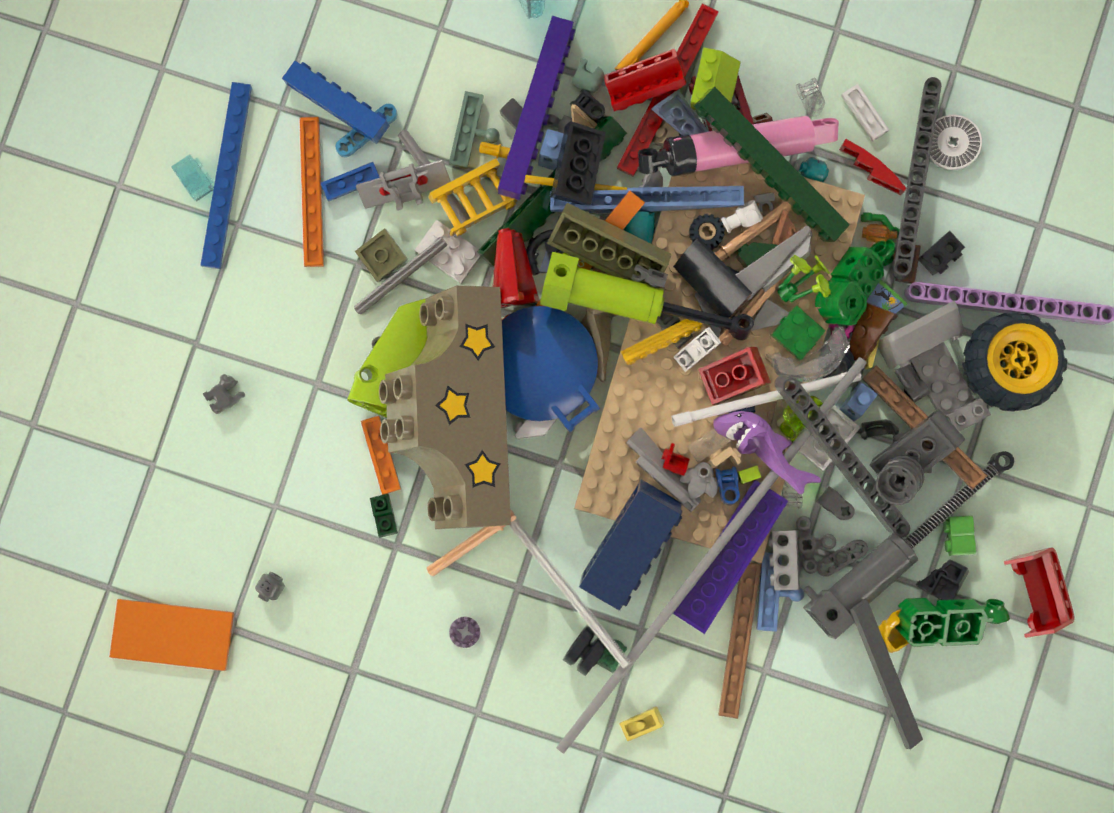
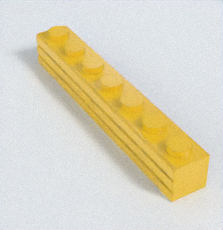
M688 319L682 320L620 352L626 364L632 365L636 360L644 359L648 354H654L658 349L666 348L669 344L676 343L681 338H686L691 333L700 331L703 328V324Z

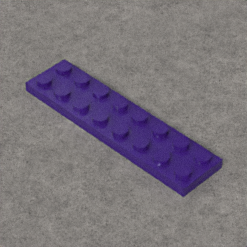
M757 480L753 481L719 537L759 487L760 482ZM771 489L767 491L673 614L703 634L706 633L785 508L788 500Z

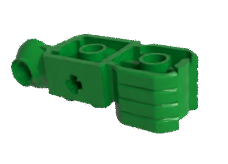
M881 240L870 248L849 247L830 274L832 278L828 280L831 294L825 298L819 291L815 298V307H821L818 309L820 315L823 318L829 319L825 321L826 323L855 325L866 310L867 299L884 276V266L891 264L894 260L895 243L893 240Z
M906 598L898 605L901 609L898 615L900 623L895 628L913 647L934 646L937 643L941 646L979 645L983 639L986 622L991 624L1007 622L1010 620V615L1004 607L1005 603L998 599H988L984 605H979L974 599L937 600V604L934 606L927 598Z

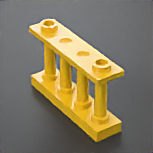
M497 158L430 192L429 199L431 203H441L454 226L449 233L451 237L455 234L460 236L467 232L466 229L503 209L509 210L516 206L517 199L500 195L503 202L493 206L480 183L481 178L485 176L490 177L498 191L500 179L496 173L500 164ZM468 185L474 186L487 209L486 211L477 215L464 193V187ZM452 193L457 195L471 219L460 223L447 200V196Z

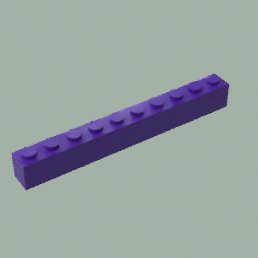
M556 16L551 17L498 186V194L520 200L521 196L526 194L528 184L525 183V176L532 175L533 166H531L532 160L537 159L539 149L536 147L538 142L541 143L543 140L544 132L542 128L543 125L547 126L550 116L547 112L549 108L553 107L555 97L552 96L554 91H558L560 85L558 77L559 74H563L566 63H563L564 57L568 58L571 46H568V44L575 37L576 29H573V21Z

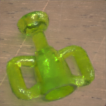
M810 396L820 408L823 404L822 401L816 396ZM788 405L783 411L784 421L780 424V429L793 443L805 425L795 413L791 414L793 410Z

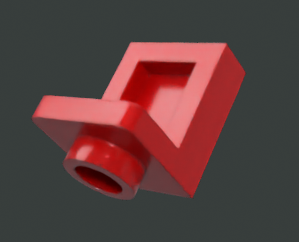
M671 443L669 449L665 448L661 459L664 460L662 468L684 476L690 459L674 453L675 444Z

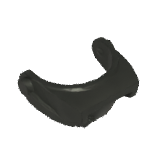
M887 419L861 424L863 431L861 432V438L864 440L872 436L898 435L899 428ZM883 425L884 427H872V426Z

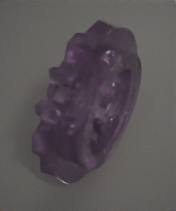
M460 617L450 626V639L458 647H471L480 637V627L474 619ZM468 624V631L473 635H466L462 640V633L457 629H464Z

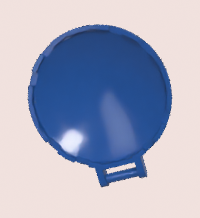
M547 306L524 308L502 320L506 411L531 421L559 419L565 428L572 432L577 424L594 411L600 410V407L589 394L597 376V351L592 337L581 322L567 312ZM587 401L589 404L587 408L570 421L566 419L567 415Z

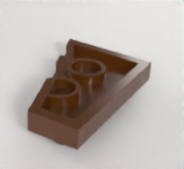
M867 302L866 310L856 323L848 345V349L852 352L855 361L859 357L865 361L877 346L879 338L888 331V326L899 314Z

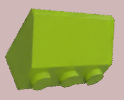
M703 47L691 98V108L697 110L694 105L713 87H716L732 102L741 61L723 51Z

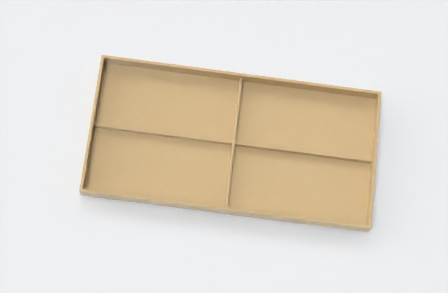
M750 163L671 176L668 186H744V203L754 200V195L774 192L775 200L770 201L773 204V209L784 202L778 196V192L765 183V178L751 169L752 165ZM805 178L850 224L835 242L822 241L818 237L819 233L814 228H810L812 232L810 242L811 253L805 261L812 268L816 265L814 256L817 255L831 274L846 251L851 247L865 195ZM764 204L762 206L763 212L760 213L762 217L770 212L769 205ZM739 206L661 211L652 244L671 253L669 265L664 272L668 274L663 288L664 302L702 311L695 298L697 291L673 266L692 244V240L689 238V229L694 219L699 215L703 216L708 213V215L713 214L715 218H720L719 221L722 222V217L727 218L735 214V210ZM793 210L787 213L797 232L807 226L804 222L805 219L801 215H797ZM779 220L747 243L748 246L753 242L772 244ZM741 225L732 229L729 234L725 228L724 238L718 247L713 248L712 251L715 253L720 249L721 245H726L749 227ZM708 227L702 229L705 237L712 235ZM736 251L730 255V259L726 258L722 262L726 266L740 272L745 268L737 260L736 256L739 252ZM822 270L817 274L814 273L797 287L798 292L796 294L811 289L813 285H816V277L819 274H822L827 281L832 276ZM800 271L797 275H794L789 283H796L806 274ZM777 287L768 298V300L787 312H790L797 305L826 330L813 349L800 361L771 336L779 325L753 330L746 340L733 338L727 346L720 344L686 372L678 364L674 356L706 328L710 327L708 324L702 323L703 328L698 332L691 333L693 338L679 349L671 343L666 348L658 349L654 354H648L644 359L636 360L632 365L626 364L620 352L574 509L615 521L641 479L673 497L635 463L640 456L626 442L639 428L646 432L662 453L665 448L669 449L671 443H674L673 452L690 459L687 469L695 468L697 464L702 462L708 463L711 460L709 456L720 448L722 451L728 447L737 449V440H730L718 434L714 429V419L724 414L696 420L674 427L671 416L776 391L775 380L778 376L784 375V373L804 378L802 384L812 382L829 323L825 322L829 319L823 318L818 311L821 307H815L817 293H810L796 299L792 303L790 301L784 302L777 292L780 288ZM752 298L744 303V305L741 307V309L738 311L735 317L739 315V313L746 307V305L752 300ZM759 308V309L756 311V313L752 316V319H753V320H754V318L756 317L757 313L759 312L760 308ZM630 318L620 351L662 331L657 323L652 324ZM722 328V329H721V332H720V335H721L726 329ZM757 347L771 383L712 405L698 369L745 348ZM777 400L756 405V412L754 414L759 415L771 425ZM795 420L792 422L788 437L792 443L797 438L801 422ZM756 453L741 454L740 460L742 463L735 466L737 472L757 465L761 478L756 480L762 483L772 469ZM729 458L713 468V477L715 479L716 469H732L734 465ZM702 468L700 470L701 475L705 476L707 470ZM779 476L770 489L781 496L785 480ZM738 478L740 497L732 505H726L721 501L719 486L713 498L704 492L699 497L701 502L692 512L681 504V510L683 511L681 514L682 519L677 527L673 526L671 537L711 549L753 481L741 484ZM732 491L725 492V498L733 501L735 498ZM771 530L751 561L762 563Z

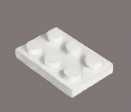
M436 220L414 251L420 254L436 240L443 238L447 246L431 258L429 262L462 284L481 257L477 253L479 249L456 234L451 237L449 234L450 229Z
M835 405L826 415L827 419L846 443L860 429L855 422ZM823 425L819 428V433L823 430ZM812 434L799 450L802 455L821 471H824L832 462ZM834 439L831 441L830 446H833Z

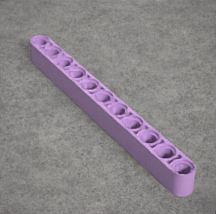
M923 282L912 283L904 292L908 301L945 306L953 302L949 297L950 292H952L957 297L955 302L958 308L998 313H1029L1039 318L1105 325L1114 321V308L1102 304ZM912 288H916L919 291L918 296H914L911 293ZM931 290H935L937 292V299L931 297ZM969 295H973L975 297V303H971L969 301ZM988 297L993 298L994 306L988 303ZM1007 299L1013 302V308L1007 306ZM1026 302L1031 303L1032 310L1026 308ZM1045 304L1051 307L1050 313L1045 310ZM1064 306L1069 308V315L1064 312ZM1083 309L1089 312L1088 317L1084 316ZM1102 311L1107 313V320L1102 317Z

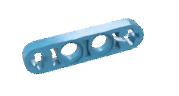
M384 104L375 111V113L379 111L386 115L389 125L397 118V110L392 104ZM385 110H393L392 116L386 115ZM352 129L338 140L335 146L336 151L341 157H349L370 141V139L364 136L363 140L356 141L354 135L357 131ZM349 138H351V140H352L353 143L355 144L354 147H353L352 143L350 144V141L348 140ZM341 145H348V151L342 150Z

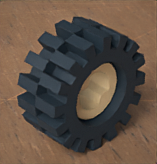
M707 213L703 216L699 215L694 219L689 229V238L692 240V243L699 237L711 250L718 247L725 235L724 224L719 221L720 218H715L713 214L708 215ZM708 227L712 235L705 237L702 229Z

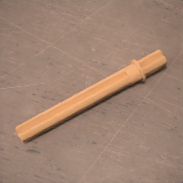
M784 201L766 214L760 222L747 228L726 245H721L720 249L715 252V255L721 261H724L726 258L730 259V255L778 221L782 210H786L789 213L792 210V206Z
M789 273L766 292L761 288L739 314H747L752 317L776 288L783 283V280ZM728 329L718 338L721 344L725 346L734 338L731 333H728Z
M510 509L512 522L517 517L515 516L514 512ZM505 526L482 528L427 567L428 573L431 576H435L499 530L503 531Z

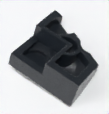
M950 559L941 568L932 571L931 575L922 581L919 580L916 586L940 600H954L969 570L967 567Z

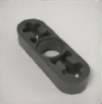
M853 540L819 560L817 573L821 576H830L863 557L868 551L867 544L863 540ZM856 543L862 545L861 553H852L854 558L851 559V555L846 549L849 548V551H852L856 548ZM840 552L845 553L847 556V560L843 564H840L836 559ZM832 557V560L834 564L837 565V568H835V566L832 565L828 567V572L821 571V568L823 567L822 563H831L832 561L830 560V558Z

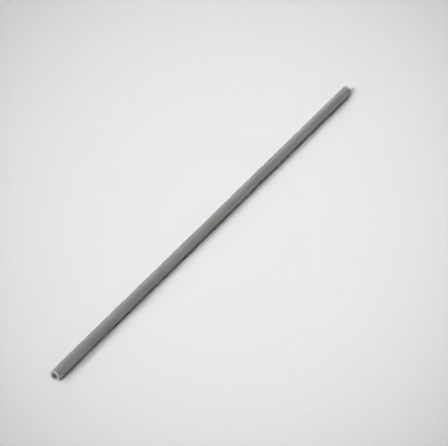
M860 357L856 360L821 405L820 410L825 416L867 364L865 360ZM804 427L783 454L788 464L811 436L806 427ZM773 470L769 472L628 654L626 659L630 660L631 664L625 668H622L621 665L617 668L556 748L564 754L774 484L779 475Z

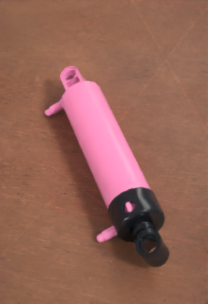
M800 116L753 124L783 157L813 151L815 145L838 140L839 121L835 118L811 121L808 116ZM715 131L669 137L664 140L663 149L659 151L653 148H644L638 151L640 173L652 174L658 171V167L666 168L672 177L749 162L741 159L737 154L738 151L733 146L727 145L724 137Z

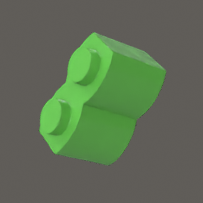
M973 516L948 517L943 522L944 533H947L945 551L948 552L949 556L976 555Z

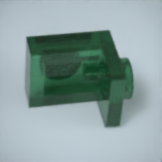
M612 640L615 641L614 643L618 645L617 647L621 649L622 653L626 652L627 647L621 641ZM605 648L597 665L614 673L619 663L612 656V653L609 652V649Z

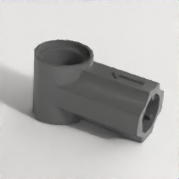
M910 364L894 371L904 387V393L914 403L930 394L929 388L922 379H919Z

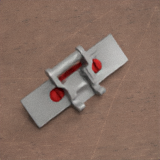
M439 160L419 167H414L412 163L409 164V167L388 173L381 172L380 178L357 184L356 188L365 209L395 201L398 211L403 209V203L416 199L417 205L422 204V192L439 188L451 181L443 160Z

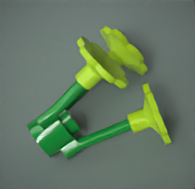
M793 255L790 258V262L794 265L791 269L792 272L778 286L780 289L777 290L784 302L790 301L792 303L796 299L813 292L817 293L820 291L825 298L831 294L829 283L822 274L816 277L817 284L813 285L811 289L796 294L798 292L797 287L814 273L817 274L822 270L830 274L817 255L814 256L816 265L812 268L803 258H799L797 255ZM800 271L806 274L796 283H789L794 275H797Z

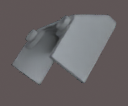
M953 301L880 339L878 349L889 369L898 365L902 368L911 363V358L948 339H951L953 342L962 337L961 332L964 331L956 302Z

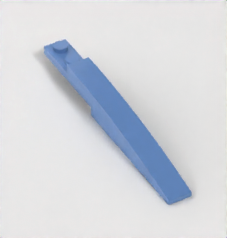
M744 186L627 188V190H594L590 206L550 197L551 212H562L566 203H569L583 211H589V213H611L628 191L631 190L645 202L639 209L640 212L744 206Z

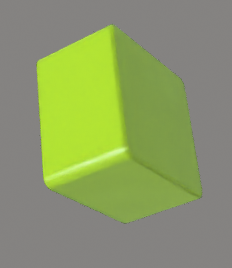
M757 465L737 472L741 484L761 478Z

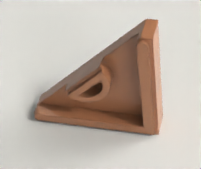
M782 210L772 242L775 245L781 244L797 233L786 210Z

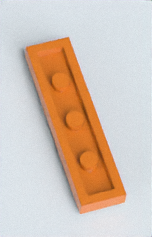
M375 416L362 420L361 424L381 493L384 495L401 490L391 453L388 452V443H383L381 439L380 416Z

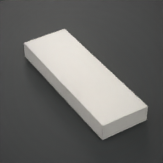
M858 84L842 93V98L872 142L889 131Z

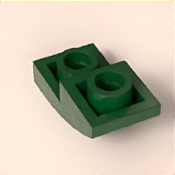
M389 494L371 497L370 502L378 537L398 534Z

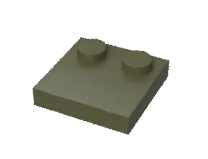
M385 228L355 251L377 282L408 260Z

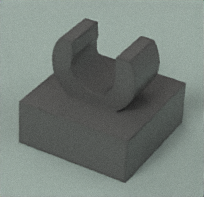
M774 192L754 195L755 202L759 203L758 208L760 212H763L762 206L764 204L769 205L770 211L773 210V204L770 201L775 200Z

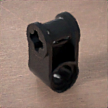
M581 89L580 95L575 101L570 103V106L572 104L578 106L596 124L605 117L604 105L584 89ZM599 110L602 113L599 116H594L592 112Z

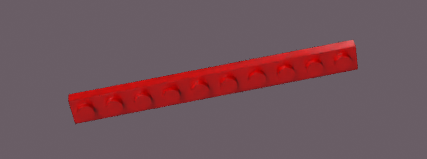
M703 3L677 50L685 77L719 11ZM671 90L660 97L652 98L617 166L618 170L634 177L639 167L638 151L649 148L663 121L652 108L677 90Z

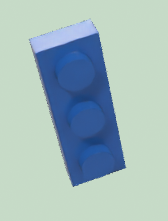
M374 162L321 182V186L329 202L356 191L357 184L380 177Z

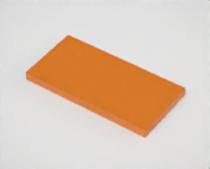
M117 599L109 657L226 671L234 612Z

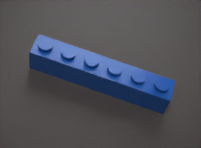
M294 61L282 77L286 85L376 144L390 126L384 114L379 111L377 113L371 110L372 107L367 103L358 102L357 98L348 91L344 93L341 91L342 88L335 82H327V78L319 72L315 74L311 71V67L304 62L300 64Z

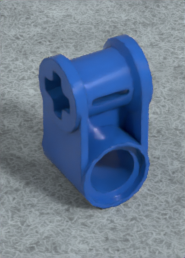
M733 466L732 469L726 470L716 469V480L719 486L721 501L726 505L736 503L740 497L736 467ZM726 491L734 493L735 498L733 501L725 498Z

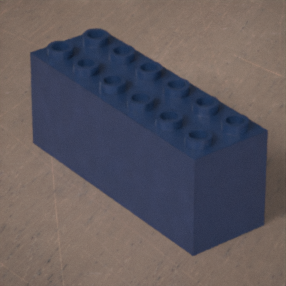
M641 479L583 571L579 588L619 611L623 605L626 607L631 599L630 594L632 590L636 591L641 584L640 579L642 575H646L652 566L650 564L652 559H657L662 550L660 548L662 543L668 542L672 535L671 530L673 526L677 527L680 523L683 512L681 510L682 503Z

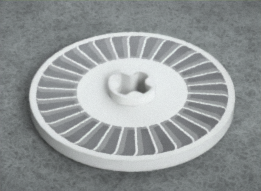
M946 115L938 118L935 123L930 160L938 167L946 170H959L972 164L982 148V136L976 124L960 115ZM950 139L953 141L957 140L956 146L954 144L949 145Z

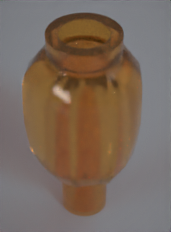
M869 224L867 227H863L862 238H866L869 242L887 241L889 238L897 239V231H890L885 225Z

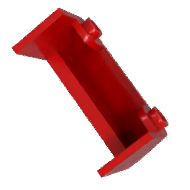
M1053 547L1022 554L1004 561V565L1011 564L1014 572L1018 575H1023L1033 612L1030 613L1027 619L1031 631L1024 634L1025 638L1053 634L1074 622V611L1058 555Z

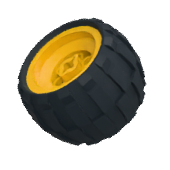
M1018 312L1003 313L980 324L973 331L972 337L967 341L963 352L965 356V362L962 363L963 373L968 377V386L972 392L977 393L989 406H995L1002 411L1011 412L1028 410L1049 400L1051 395L1058 390L1063 381L1062 374L1067 370V358L1064 357V350L1066 348L1063 340H1059L1055 334L1056 329L1047 322L1043 323L1035 315L1029 313L1019 314ZM1004 348L1009 349V354L1004 352ZM1001 360H1003L1006 363L1005 368L1001 367ZM1010 371L1015 372L1016 376L1014 378L1010 376Z

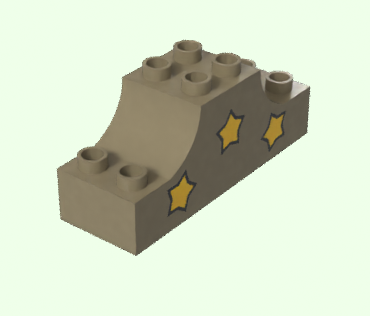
M456 285L426 298V303H422L419 317L422 326H427V341L421 354L409 367L385 374V380L380 382L379 398L382 404L387 405V419H384L381 423L380 435L382 442L388 443L389 453L401 454L412 459L427 474L434 489V498L429 499L427 510L429 519L435 521V529L511 525L500 287Z

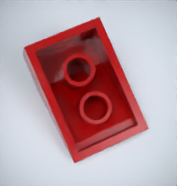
M757 347L745 348L698 369L712 405L771 383Z

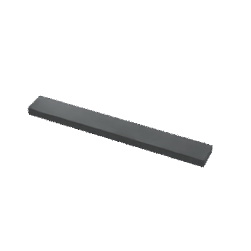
M863 600L851 608L850 611L906 749L911 750L923 738L868 600Z

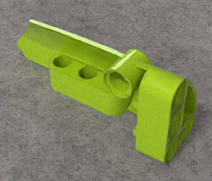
M426 298L398 307L363 365L354 374V382L347 398L348 402L387 418V405L382 404L380 401L379 385L382 380H385V374L409 367L421 354L427 341V326H422L419 312L422 303H426ZM362 372L368 375V380L362 378Z

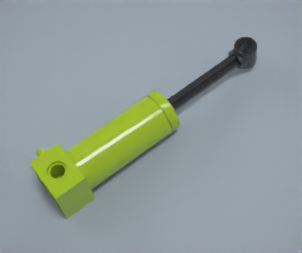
M552 252L540 300V305L566 311L568 303L652 324H655L657 317L664 313L728 329V333H731L737 340H746L754 326L752 317L747 314H739L736 317L732 316L731 319L664 302L663 288H655L651 285L577 267L579 258L572 257L565 252L563 254Z

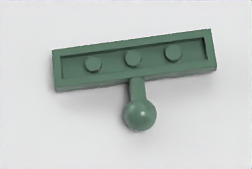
M465 91L449 159V165L468 169L475 136L483 137L489 143H495L499 140L500 134L497 129L489 128L482 130L477 128L484 98L482 94Z

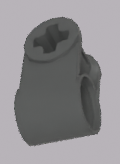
M830 486L817 500L823 508L840 520L851 519L854 515V507ZM846 507H847V508H848V510H847L848 515H843V516H842V515H841V513H842L841 508H846Z

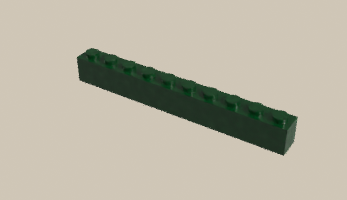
M716 87L710 88L694 105L697 109L696 113L701 118L706 119L716 133H720L724 137L727 145L733 146L738 151L737 154L741 159L747 160L752 165L751 169L755 173L761 174L765 178V183L769 187L774 188L778 192V196L792 206L793 212L805 219L804 222L812 229L814 228L819 233L818 237L822 241L835 242L849 227L850 224Z
M605 116L594 128L606 132L600 162L609 157L611 150L615 146L620 145L624 140L623 137L627 134L614 117ZM556 169L547 178H554ZM540 185L498 230L510 228V230H515V233H522L524 242L530 240L534 235L533 232L546 223L550 214L555 213L550 210V191H552V186ZM498 230L477 251L492 268L495 265Z

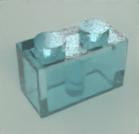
M189 154L171 166V168L190 196L197 202L213 191L212 183H214V180L208 172L204 174L201 169L204 166L198 157L194 159Z

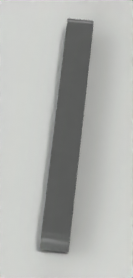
M936 77L928 78L924 83L893 266V275L898 280L907 279L913 263L942 87L941 81ZM934 86L937 90L930 91L927 87ZM932 104L934 108L927 109L924 105ZM927 121L931 126L924 127L921 123ZM924 139L928 144L921 145L918 141ZM921 157L925 162L918 163L915 159ZM915 175H919L922 178V180L915 181L912 177ZM915 193L919 198L914 200L909 195ZM912 211L916 214V217L910 218L906 213ZM909 229L913 232V235L906 236L903 231ZM908 248L910 253L907 255L902 254L900 249ZM904 266L907 272L900 273L897 267Z
M787 375L778 376L775 380L776 390L889 533H894L900 538L906 537L910 532V525L895 505L886 502L879 495L875 479L799 381ZM789 381V386L785 389V383ZM800 396L799 403H796L797 397ZM809 411H812L810 418H808ZM823 425V430L819 433V428ZM834 439L833 446H830L831 441Z

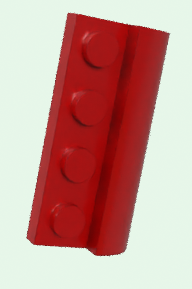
M675 48L604 75L605 85L609 92L614 112L625 110L636 103L641 104L652 97H660L668 91L679 90L687 83Z

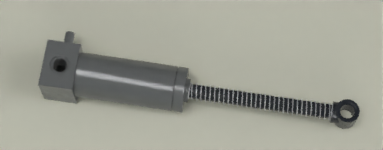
M1007 451L993 454L987 463L988 466L983 468V472L987 477L973 490L968 485H964V488L961 487V490H958L956 495L950 497V500L945 502L946 504H942V507H939L938 511L933 512L934 514H931L930 518L925 519V522L920 524V527L917 526V529H914L912 534L906 536L905 540L892 533L829 590H822L817 595L810 586H806L804 592L810 597L811 601L803 607L804 610L828 637L837 639L855 623L850 609L863 600H868L870 604L918 561L913 548L918 546L917 544L921 540L926 539V536H929L928 534H931L935 528L937 529V526L943 524L942 522H945V519H948L949 516L951 517L954 511L956 512L959 507H962V504H965L964 502H967L968 499L970 500L973 494L976 495L975 493L981 490V487L987 485L986 483H989V480L995 478V475H1000L1004 471L1011 469L1015 462L1013 455ZM1000 456L1005 459L1004 466L999 464ZM829 610H831L832 615H831V617L828 619V618H827V612H828Z

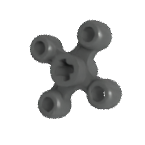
M801 516L796 521V526L801 533V537L798 540V551L805 557L803 563L804 571L813 574L818 570V562L814 558L815 550L818 548L833 549L836 545V538L831 534H826L822 538H814L810 534L811 520L809 517ZM802 520L808 522L806 527H801L800 522ZM808 539L811 540L812 549L804 550L802 542ZM825 539H832V544L830 546L826 545ZM788 540L780 542V545L788 544ZM812 562L815 565L814 569L809 570L807 564Z

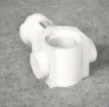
M750 200L744 203V206H739L735 210V214L727 218H721L728 234L734 228L741 225L749 227L763 219L755 200Z

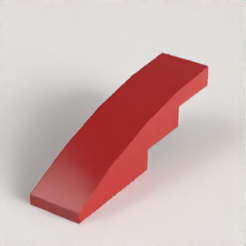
M848 139L844 140L839 150L856 158L853 165L870 173L867 180L900 196L906 191L905 185L878 158Z

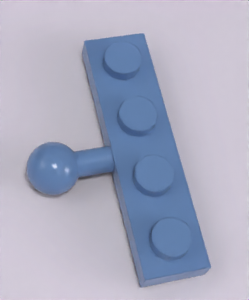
M765 552L761 563L757 630L777 632L779 597H790L792 601L799 602L804 598V591L801 587L799 590H775L774 586H771L770 579L771 574H774V566H770V555H773V553ZM782 555L779 557V563H780L781 565H782Z

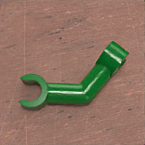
M869 212L861 214V222H881L887 230L888 239H894L891 231H895L899 235L900 229L893 227L886 215Z

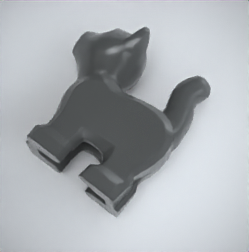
M221 375L219 384L215 385L209 392L203 393L207 401L215 399L216 404H210L209 406L216 414L231 408L241 398L245 397L244 392H238L232 397L227 391L238 383L232 376Z

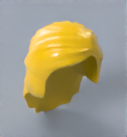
M901 609L893 612L888 619L883 620L878 626L887 650L890 653L897 652L909 644L895 628L900 623L898 615Z

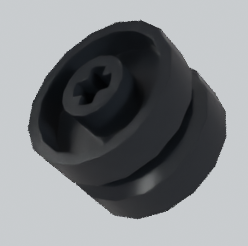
M588 625L584 627L563 658V661L570 666L574 665L581 658L577 665V671L584 676L597 664L606 648L598 637L591 643L595 632Z

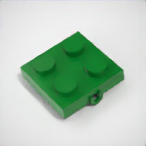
M796 305L786 317L784 316L779 321V326L771 336L800 361L813 349L826 330Z

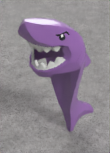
M738 411L724 414L714 419L713 426L716 432L730 440H737L736 447L740 454L756 453L770 469L786 480L799 494L804 493L806 484L821 482L820 477L815 474L798 470L788 464L782 452L790 447L792 442L784 436L774 433L770 425L759 415L752 412Z

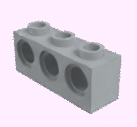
M797 530L772 531V535H769V546L773 547V555H770V566H774V574H771L770 577L771 586H774L775 590H799ZM781 535L788 537L789 541L786 546H781L778 543V538ZM783 554L789 557V563L786 566L779 563V557ZM782 574L789 576L790 583L788 585L780 583V576Z

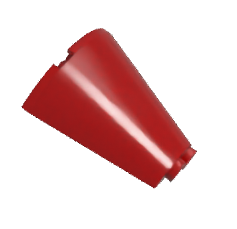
M510 228L498 230L492 287H500L501 308L538 302L539 296L522 233H515V230H510Z

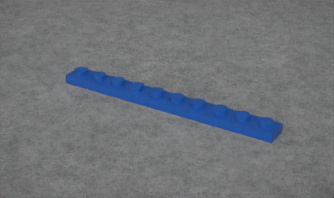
M232 82L201 259L202 267L221 269L252 90L251 84Z

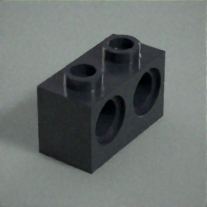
M949 231L919 257V261L932 275L936 273L942 274L949 268L947 264L951 260L955 262L963 255L961 251L965 246ZM946 244L953 247V253L946 250ZM932 257L939 259V265H935L932 262Z

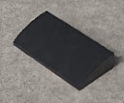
M572 121L565 125L551 198L575 204L591 205L606 132Z
M699 237L687 248L673 266L720 316L727 318L735 316L752 294L744 283Z

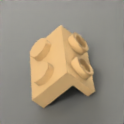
M728 447L723 451L720 448L709 456L711 460L708 461V464L714 468L729 458L733 465L737 466L742 463L740 460L742 456L736 448Z

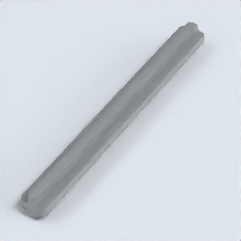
M403 130L398 134L399 139L419 166L431 163L407 130ZM453 193L448 195L447 200L460 223L469 220L468 213Z
M443 238L436 240L354 306L355 311L358 314H363L447 246L446 241Z

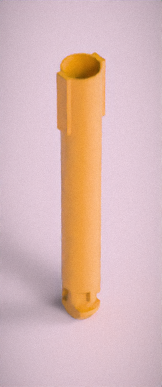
M688 0L676 2L614 69L619 70L639 62L647 51L681 16L685 8H688Z

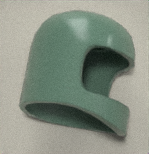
M581 57L578 69L572 80V85L589 93H594L603 83L604 72L600 67H597L594 73L589 72L586 69L588 60Z

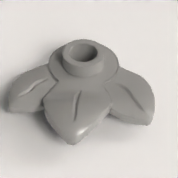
M699 463L695 468L687 469L685 475L680 477V482L688 484V493L691 499L700 497L704 492L713 498L717 493L718 483L713 477V468L708 463ZM702 468L707 470V474L705 476L701 475L700 470Z

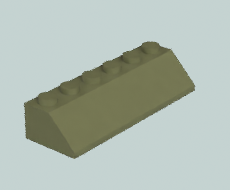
M566 203L547 244L579 258L612 276L633 281L631 279L633 274L636 276L641 275L639 271L635 270L636 265H640L648 270L651 268L664 273L671 258V253L569 203ZM645 279L639 282L649 285L648 282H645Z

